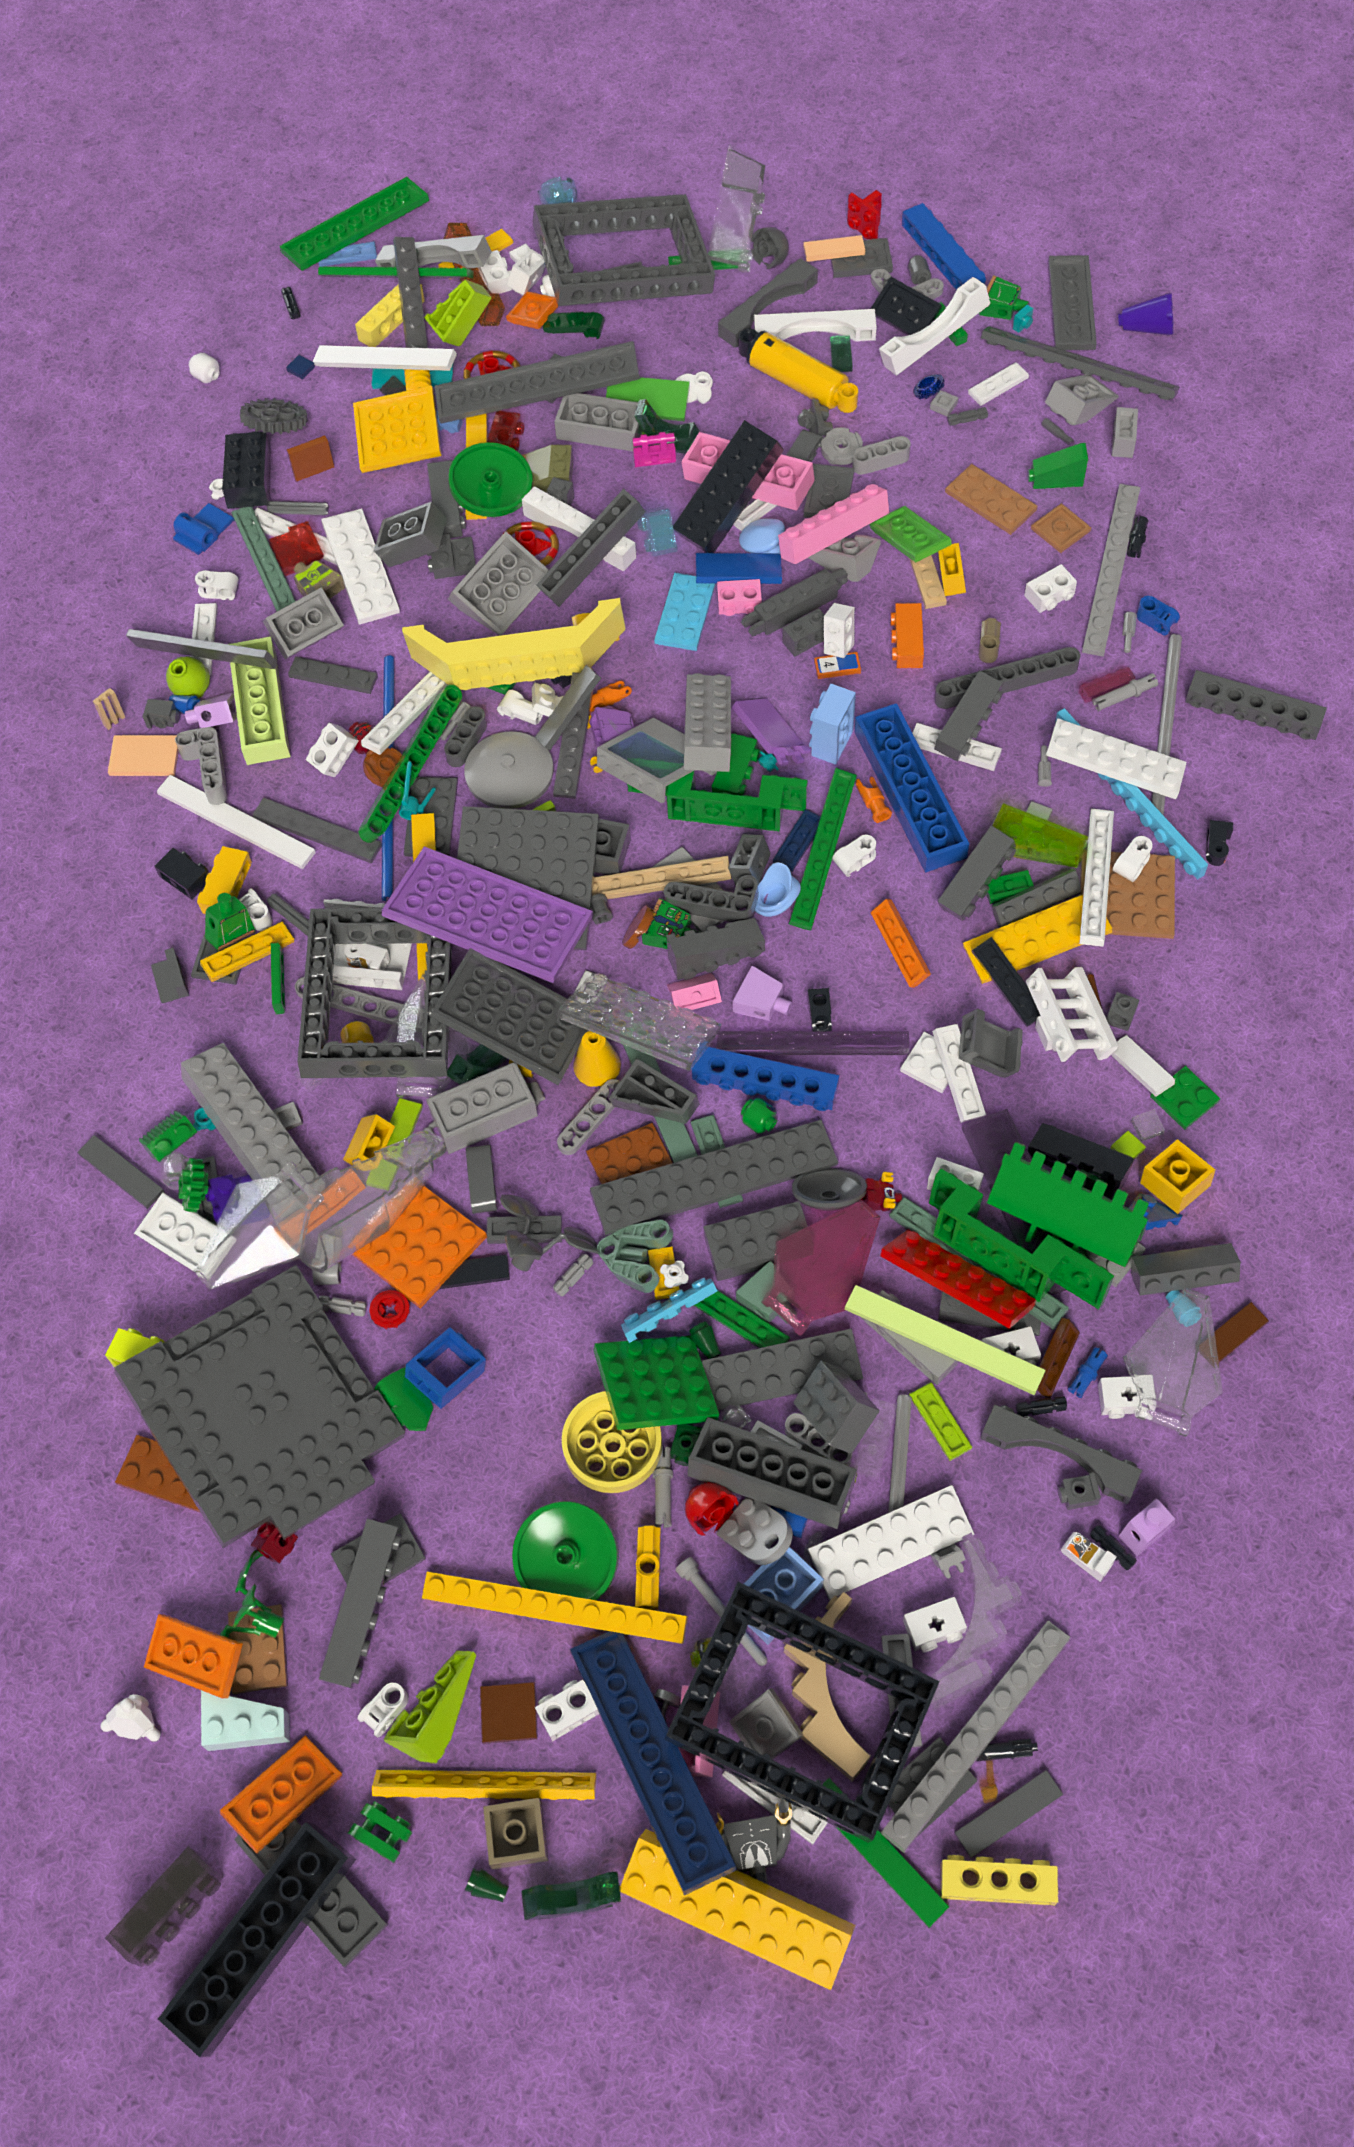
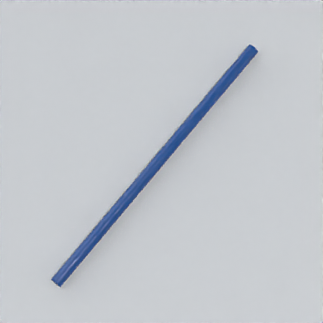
M390 655L384 657L383 718L394 708L395 658ZM394 741L387 748H394ZM394 817L386 831L382 834L381 899L383 901H386V897L390 898L393 894Z

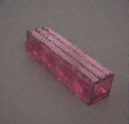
M1129 667L1120 669L1115 673L1107 674L1105 677L1080 686L1079 695L1085 703H1088L1093 698L1129 684L1131 680L1135 679V676Z

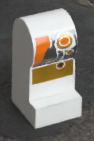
M366 943L347 944L344 947L347 963L353 968L362 967L386 971L391 961L387 949Z
M1073 1532L1061 1548L1065 1556L1100 1582L1116 1559V1556L1108 1550L1105 1552L1077 1532Z

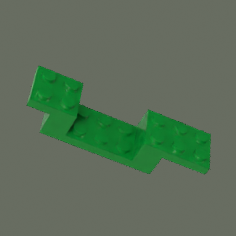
M627 760L657 778H663L684 766L669 765L662 762L651 763L642 760ZM694 770L666 786L665 796H667L668 819L780 832L783 809L804 811L806 809L808 780L798 777L786 778L777 775H762L758 798L750 795L740 796L729 793L707 792L705 790L696 791ZM628 784V792L643 793Z
M942 1168L937 1172L929 1199V1204L939 1210L933 1236L1018 1290L1026 1292L1039 1303L1051 1287L1057 1283L1099 1310L1115 1275L1050 1235H1047L1033 1254L1029 1253L1024 1247L1016 1245L1005 1238L1003 1234L992 1230L977 1219L983 1198L982 1193Z

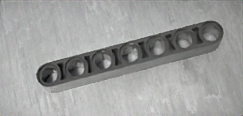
M1067 647L982 670V672L1003 682L1001 692L1007 693L1075 674L1078 670L1081 655L1076 648ZM978 672L938 683L935 691V704L942 709L957 706Z

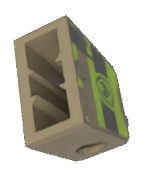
M314 561L308 566L303 562H299L294 567V572L296 573L294 576L295 584L303 597L322 587L328 599H331L345 589L342 575L320 561Z

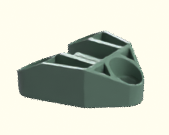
M664 1220L629 1225L603 1238L597 1245L598 1254L619 1281L640 1292L650 1293L659 1283V1274L652 1266L644 1264V1261L647 1262L648 1260L647 1250L666 1247L671 1242L674 1232ZM666 1230L665 1235L662 1236V1237H659V1236L662 1234V1232H664V1231ZM612 1245L615 1246L611 1254H604L605 1248ZM652 1275L651 1280L645 1283L646 1279Z

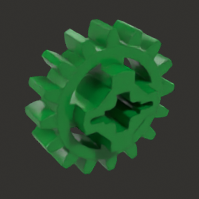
M189 1158L187 1167H185V1170L182 1169L181 1176H179L178 1198L183 1199V1210L187 1212H197L201 1200L204 1201L208 1191V1172L203 1171L204 1164L201 1159Z

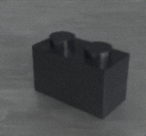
M172 848L155 865L160 878L191 900L206 885L208 869L201 863L196 864L193 862L191 857L184 851L180 853L175 848Z

